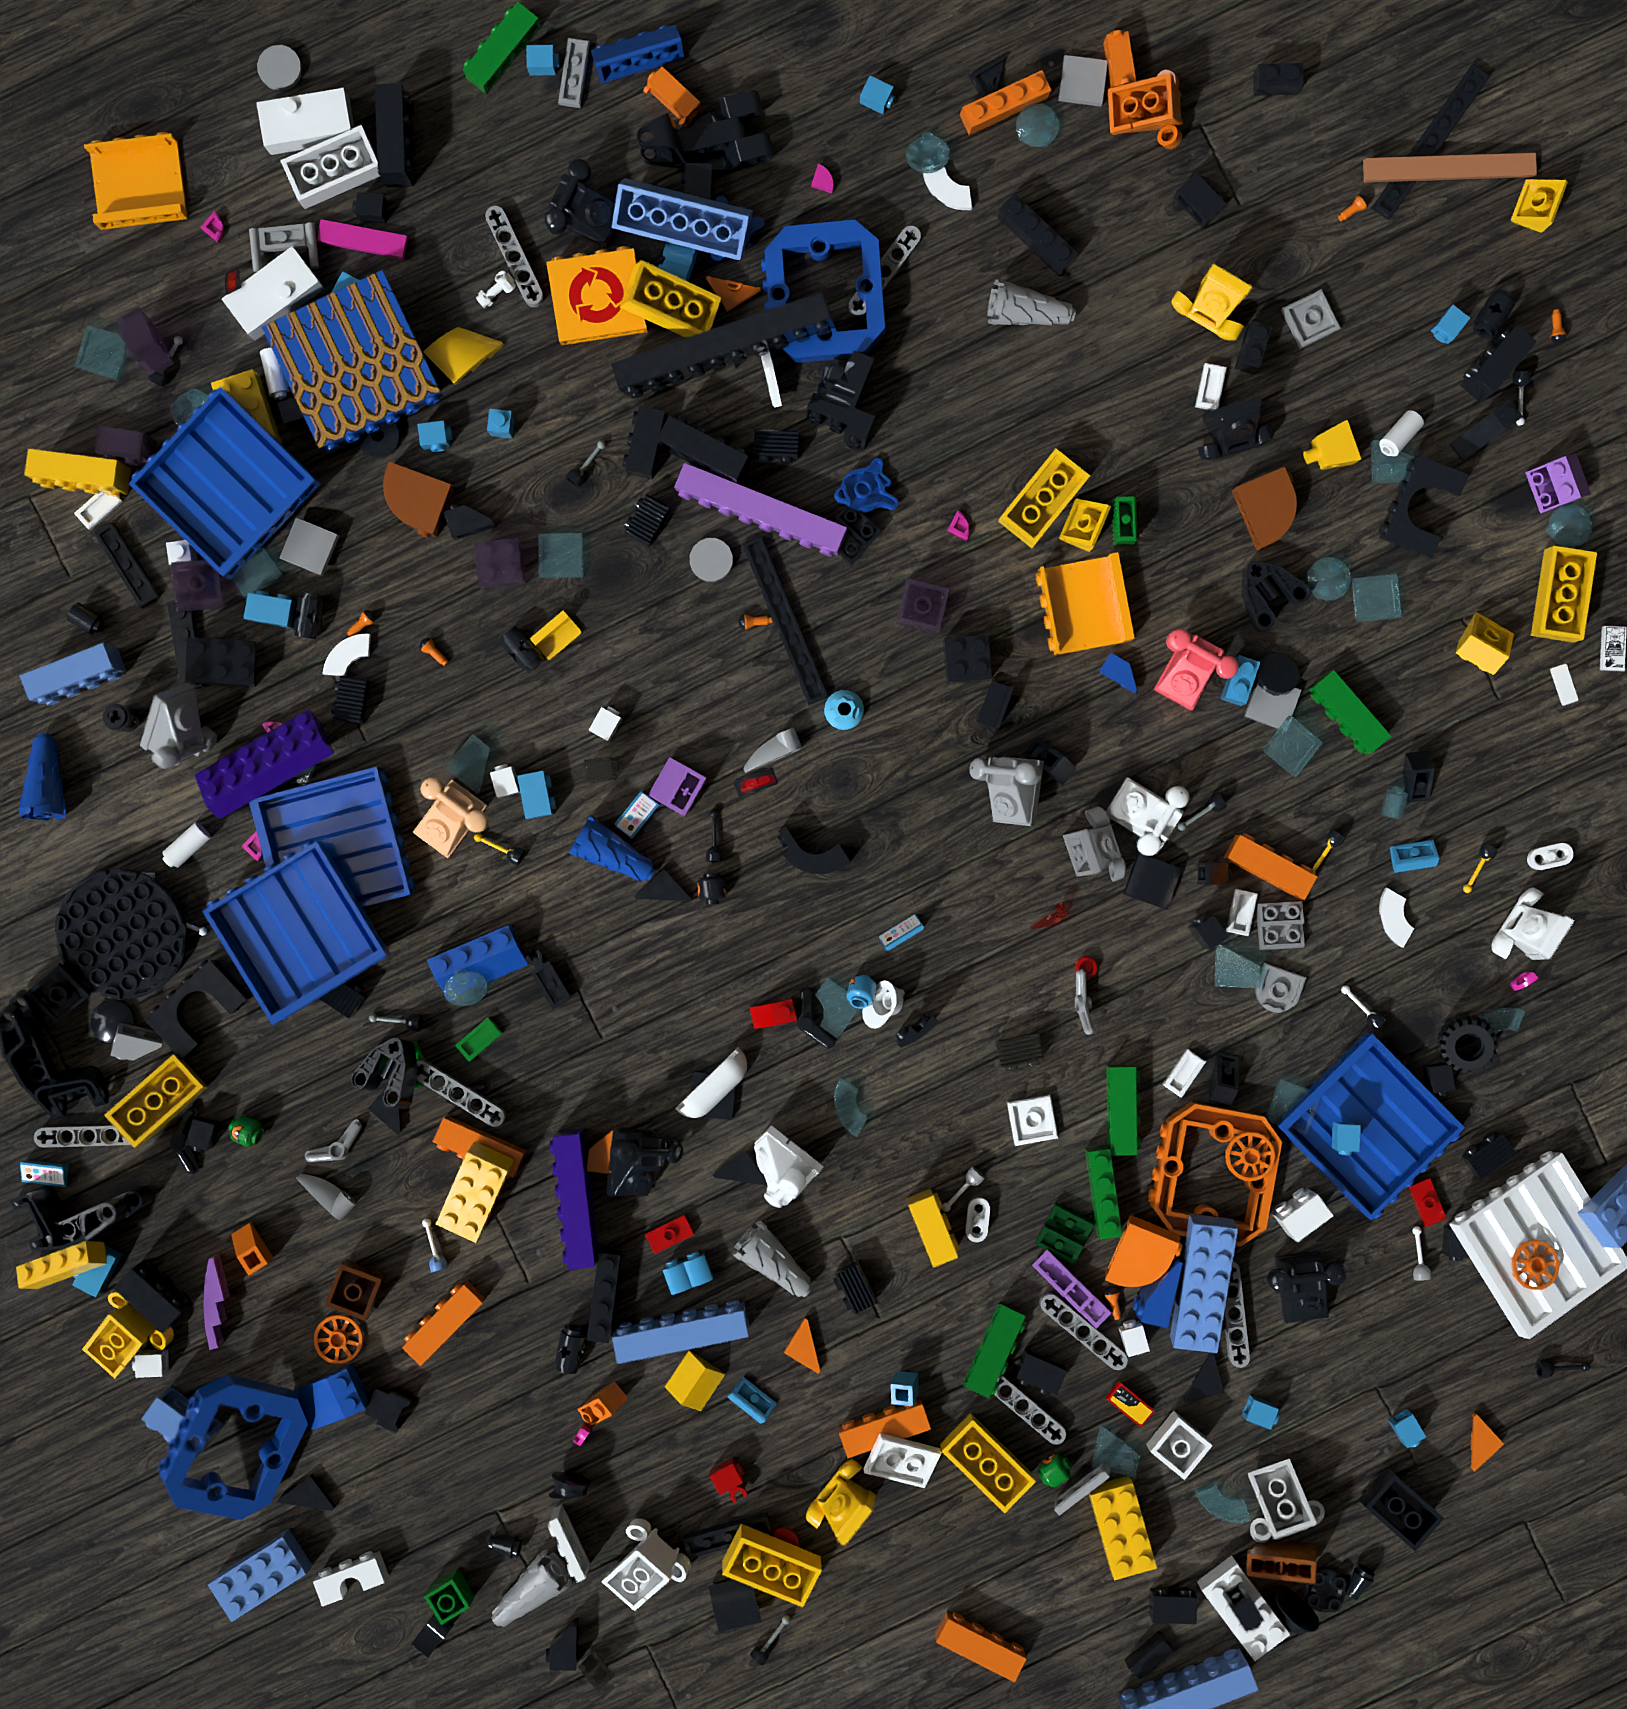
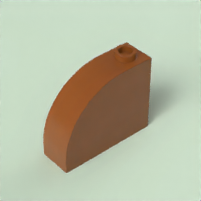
M389 462L383 480L384 495L389 508L402 522L418 530V535L425 538H430V535L437 537L445 516L444 512L447 511L455 488L449 483Z
M1285 467L1237 486L1232 490L1257 551L1280 539L1288 531L1294 520L1297 507L1296 494L1292 485L1293 477L1289 471H1286Z
M1269 1541L1255 1544L1247 1552V1576L1315 1584L1317 1544L1289 1541Z

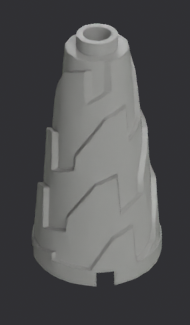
M995 280L994 285L999 287L998 289L991 290L987 316L993 318L988 320L989 324L1068 325L1070 321H1074L1076 309L1072 308L1071 303L1057 300L1054 297L1041 294L1029 288L1017 286L1005 280Z
M761 1220L757 1221L755 1224L758 1228L755 1230L751 1226L741 1236L734 1246L738 1251H732V1255L752 1269L759 1271L768 1279L778 1283L793 1296H807L812 1290L811 1278L796 1264L793 1257L767 1229V1226Z
M543 1550L536 1556V1559L527 1567V1570L492 1610V1621L495 1625L507 1626L517 1618L524 1616L551 1598L566 1591L571 1586L572 1579L568 1581L566 1579V1576L570 1574L568 1568L555 1553L552 1552L548 1556L546 1554L549 1550Z

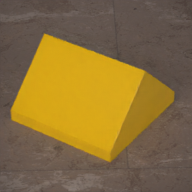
M1526 179L1511 221L1542 233L1554 221L1568 183L1567 180Z
M1076 498L1059 539L1090 552L1095 546L1111 506Z
M688 1350L665 1385V1388L681 1405L702 1411L724 1378L725 1373Z

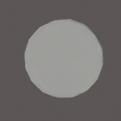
M273 45L265 49L259 56L257 63L258 74L263 83L270 89L288 90L294 87L301 78L302 63L296 52L290 47Z
M706 538L699 541L692 548L690 566L698 578L706 582H717L724 579L733 566V555L724 541L717 538Z

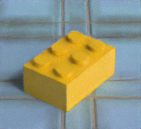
M930 1188L906 1198L933 1268L958 1258L956 1251L960 1249L954 1234L949 1235L948 1230H951V1226L946 1214H941L939 1211L943 1209L938 1194H933Z

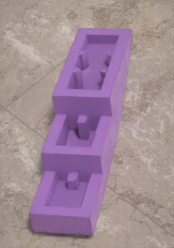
M1046 1250L1032 1265L1096 1329L1112 1313L1050 1251Z
M220 1254L209 1258L204 1284V1320L209 1350L218 1348L224 1343L220 1324L227 1320L223 1301L230 1296Z

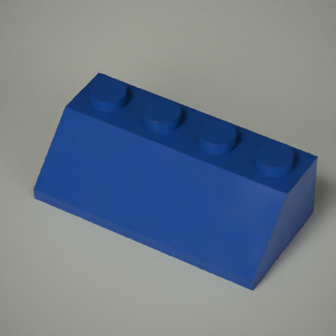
M664 25L656 31L650 33L644 31L636 37L630 39L621 38L614 44H601L594 50H591L601 84L684 59L682 41L676 25Z
M512 925L505 926L427 960L436 982L447 999L529 965Z

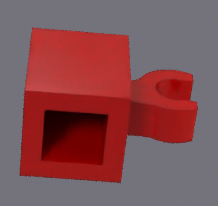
M734 1457L710 1469L709 1476L719 1495L729 1491L730 1498L734 1503L737 1502L736 1492H741L744 1498L747 1497L746 1488L740 1485L743 1483L745 1471L740 1462L736 1463Z

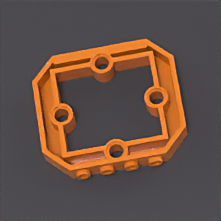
M1191 1101L1166 1118L1165 1124L1161 1125L1160 1137H1162L1161 1146L1158 1145L1156 1150L1158 1164L1157 1167L1153 1168L1152 1180L1155 1181L1153 1189L1150 1188L1148 1201L1151 1202V1207L1167 1230L1180 1236L1186 1237L1189 1214L1202 1215L1204 1212L1209 1211L1212 1217H1219L1218 1213L1207 1204L1198 1205L1193 1213L1172 1209L1177 1177L1183 1171L1181 1155L1187 1125L1209 1129L1210 1135L1220 1142L1230 1141L1234 1134L1248 1131L1260 1133L1272 1143L1275 1150V1163L1272 1170L1261 1179V1183L1258 1186H1253L1252 1181H1244L1245 1186L1250 1189L1245 1222L1234 1220L1238 1228L1235 1246L1241 1247L1267 1229L1282 1141L1267 1119L1261 1114ZM1220 1125L1226 1126V1132L1223 1135L1217 1134V1129ZM1265 1142L1259 1148L1258 1152H1266L1271 1150L1268 1144ZM1271 1155L1261 1156L1260 1160L1270 1165ZM1174 1160L1175 1168L1169 1171L1166 1170V1163ZM1260 1164L1255 1165L1259 1175L1267 1170V1168ZM1248 1170L1245 1177H1255L1253 1170Z

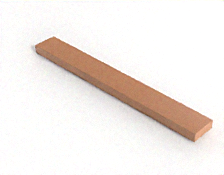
M1536 153L1365 158L1363 160L1364 183L1520 178L1537 175Z

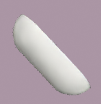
M739 1047L675 1108L680 1114L689 1118H699L706 1115L744 1078L747 1071V1060Z

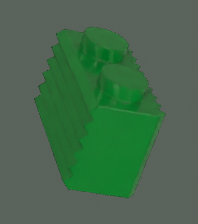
M1116 497L1111 503V509L1113 510L1111 512L1113 514L1111 522L1113 523L1112 531L1114 532L1112 534L1114 536L1112 544L1133 545L1138 541L1136 497Z

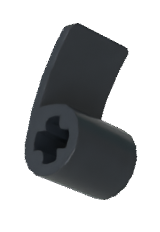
M433 1614L412 1642V1646L426 1657H429L440 1641L450 1632L454 1623L449 1620L441 1625L435 1614Z

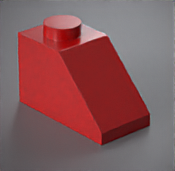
M792 998L750 1007L754 1029L797 1021Z

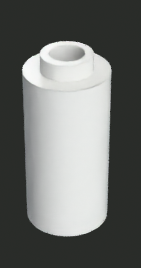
M272 348L261 350L260 356L269 396L274 397L275 400L288 398L291 388Z
M1406 411L1380 441L1381 451L1387 456H1397L1424 425L1422 417L1414 411Z
M195 822L162 852L164 855L162 859L168 866L179 868L211 836L204 827Z

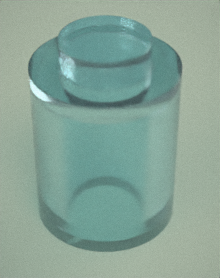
M1392 786L1391 789H1386L1380 813L1381 816L1402 820L1409 795L1404 793V788Z

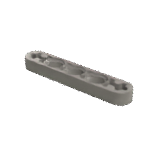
M492 206L486 211L485 215L488 225L525 302L530 307H538L544 300L543 292L505 212L499 206ZM494 213L500 215L499 220L502 226H500L499 228L496 224V221L492 219V214ZM509 232L511 234L510 241L501 242L499 239L500 234ZM517 251L521 254L519 261L511 262L509 260L511 252ZM522 271L530 273V278L526 282H521L518 279V275ZM531 286L534 293L538 294L536 301H533L532 298L528 299L530 293L527 287Z
M905 227L881 258V267L886 266L891 271L888 277H882L883 291L919 244L921 233L917 227ZM912 232L915 233V241L911 239L906 248L903 245L907 240L906 233L909 235ZM900 249L903 251L904 257L900 260H895L891 255L892 251ZM864 284V285L861 287V290L864 291V292H866V291H865V287H866L868 284ZM856 292L849 302L848 309L852 316L860 318L866 314V303L864 301L862 304L863 310H854L855 306L853 303L858 304L861 301Z
M417 1061V1066L424 1065L423 1070L427 1073H431L432 1070L435 1071L430 1076L429 1081L425 1080L428 1075L424 1073L417 1074V1081L490 1126H499L505 1121L506 1112L501 1106L428 1061ZM437 1075H441L445 1079V1085L441 1088L434 1085L433 1080ZM455 1087L463 1089L464 1096L461 1099L453 1097L452 1091ZM475 1098L480 1099L483 1103V1107L479 1111L471 1107V1101ZM487 1105H490L491 1107L488 1110L492 1113L500 1112L498 1116L501 1119L492 1121L491 1114L486 1113L483 1116L481 1113L486 1110Z
M113 1124L47 1126L38 1129L34 1134V1141L39 1147L131 1145ZM108 1129L115 1130L117 1137L114 1141L107 1139L106 1132ZM65 1130H69L72 1133L73 1139L71 1142L63 1140L62 1134ZM86 1130L94 1132L95 1138L92 1142L85 1139L84 1133ZM46 1131V1135L56 1134V1138L45 1140L41 1138V1135L45 1134Z
M1233 1261L1232 1268L1234 1270L1231 1271V1278L1233 1280L1236 1279V1281L1229 1280V1286L1237 1287V1294L1234 1297L1227 1296L1224 1325L1228 1358L1234 1366L1242 1368L1249 1363L1250 1353L1240 1268ZM1233 1307L1238 1308L1240 1311L1239 1316L1235 1319H1231L1228 1316L1229 1310ZM1235 1329L1242 1331V1337L1237 1341L1231 1339V1333ZM1235 1346H1239L1240 1353L1244 1355V1357H1241L1240 1362L1234 1358V1356H1237V1348Z
M1047 1292L1041 1296L1039 1303L1042 1310L1112 1369L1122 1370L1126 1367L1128 1359L1122 1349L1056 1294ZM1052 1298L1054 1299L1053 1302H1054L1055 1306H1057L1058 1308H1060V1309L1057 1311V1313H1056L1055 1309L1052 1308L1051 1306H1048V1307L1046 1308V1305H1047V1304L1045 1303V1300H1046V1299H1048V1300H1052ZM1066 1311L1071 1312L1073 1315L1072 1320L1068 1323L1061 1321V1315ZM1083 1325L1089 1327V1334L1085 1337H1081L1077 1333L1078 1328ZM1100 1339L1106 1342V1347L1102 1351L1094 1348L1095 1342ZM1110 1349L1115 1356L1121 1355V1363L1115 1362L1113 1364L1114 1360L1108 1354Z
M1000 1374L997 1380L999 1386L994 1395L1050 1443L1061 1444L1066 1438V1432L1062 1424L1007 1377ZM1003 1385H1009L1012 1388V1392L1008 1396H1002L999 1392L1000 1388ZM1021 1399L1028 1401V1407L1025 1410H1019L1016 1407V1403ZM1041 1413L1045 1416V1421L1039 1425L1033 1422L1034 1415ZM1048 1424H1049L1050 1427H1051L1052 1429H1054L1055 1431L1058 1430V1429H1060V1430H1059V1433H1060V1436H1059V1437L1054 1436V1437L1052 1438V1433H1051V1431L1047 1428Z

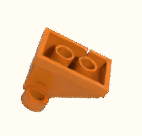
M1163 70L1157 77L1108 89L1110 133L1116 135L1160 130L1157 135L1159 144L1166 149L1177 147L1182 141V132L1177 126L1183 125L1180 105L1182 94L1178 89L1179 79L1176 74L1170 70Z

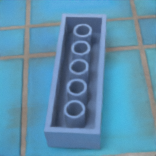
M624 178L618 185L612 228L741 260L745 253L753 210Z
M1189 1214L1182 1257L1183 1264L1178 1282L1170 1333L1173 1348L1218 1353L1238 1231L1233 1219Z
M731 1300L726 1302L724 1306L718 1307L717 1304L705 1306V1310L696 1311L693 1308L683 1311V1314L675 1315V1313L664 1314L661 1319L653 1320V1317L641 1319L640 1323L632 1324V1322L621 1323L615 1329L612 1340L617 1364L746 1338L749 1337L750 1326L745 1301Z
M1230 1649L1224 1652L1223 1655L1216 1658L1209 1657L1198 1665L1186 1666L1182 1671L1175 1674L1168 1673L1157 1681H1147L1139 1688L1127 1689L1121 1695H1118V1699L1122 1709H1212L1256 1692L1258 1688L1241 1650Z

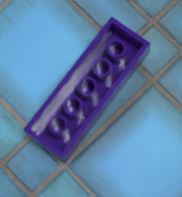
M308 709L196 773L195 778L206 807L221 819L333 755L334 751L322 723Z
M584 1128L558 1131L553 1136V1139L550 1140L551 1154H555V1162L552 1163L553 1175L557 1176L558 1184L555 1185L556 1198H560V1206L557 1210L558 1218L563 1222V1228L560 1229L561 1242H565L563 1262L568 1264V1270L595 1267L599 1252L589 1171H587L588 1158Z

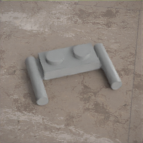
M309 222L306 224L249 229L254 274L262 269L260 251L264 253L285 251L291 246L294 249H305L308 246L310 268H319L315 223Z

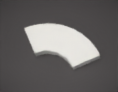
M945 167L923 170L925 183L933 196L950 208L958 210L972 209L969 186L953 182L947 175Z
M768 350V353L761 356L772 404L774 407L782 406L772 359Z
M371 634L354 635L337 644L325 661L323 674L346 676L348 668L354 661L361 657H369Z
M1385 888L1379 906L1383 928L1389 938L1403 948L1414 930L1407 923L1404 916L1403 907L1406 898Z

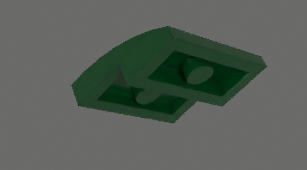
M1055 1202L1037 1236L1035 1245L1074 1264L1084 1248V1242L1095 1226V1223Z

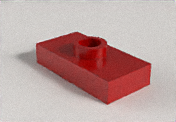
M1429 1177L1418 1180L1408 1187L1424 1226L1428 1227L1447 1219Z
M683 1214L646 1232L645 1235L654 1254L693 1236L694 1231L686 1215Z

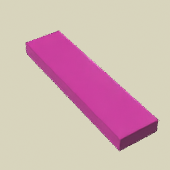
M322 219L320 220L317 242L321 244L404 259L408 241L406 235Z

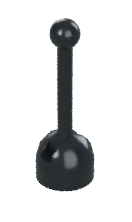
M713 809L709 813L710 817H712V847L706 852V862H723V852L716 845V817L718 816V811Z
M1538 1360L1535 1369L1539 1378H1549L1553 1375L1554 1371L1578 1369L1588 1371L1590 1365L1584 1362L1581 1365L1554 1366L1550 1361Z

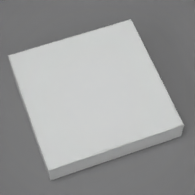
M1050 1094L1007 1102L1015 1146L1058 1138Z

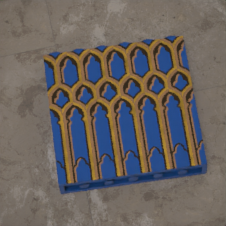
M383 270L262 326L319 449L323 452H333L339 448L340 444L346 441L347 443H352L360 438L359 435L367 432L370 434L380 429L379 426L385 423H395L400 419V416L406 413L407 415L414 414L420 410L419 407L425 404L428 406L433 405L443 396Z

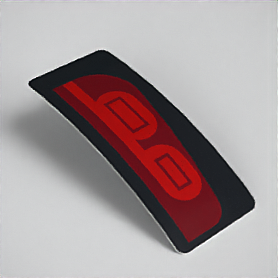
M241 266L226 273V295L242 288L240 281Z
M773 768L734 780L739 797L777 785L778 783Z

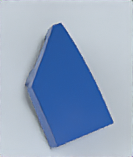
M1110 653L1099 672L1119 683L1121 687L1137 694L1138 689L1130 663Z

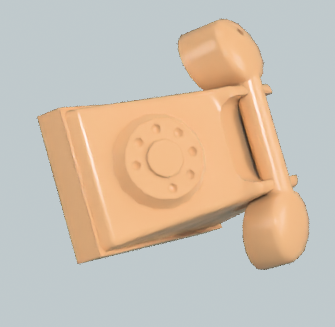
M429 777L422 782V795L425 798L437 800L413 833L445 857L450 858L469 831L482 832L488 827L489 818L484 813L488 805L452 779L445 789L443 782L435 777Z

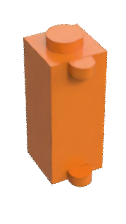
M1122 30L1112 31L1106 35L1103 44L1106 60H1108L1107 69L1110 87L1114 88L1136 82L1129 32H1122Z
M662 66L658 71L654 70L649 75L643 92L646 94L651 92L680 119L678 124L681 127L688 125L701 111L700 101Z

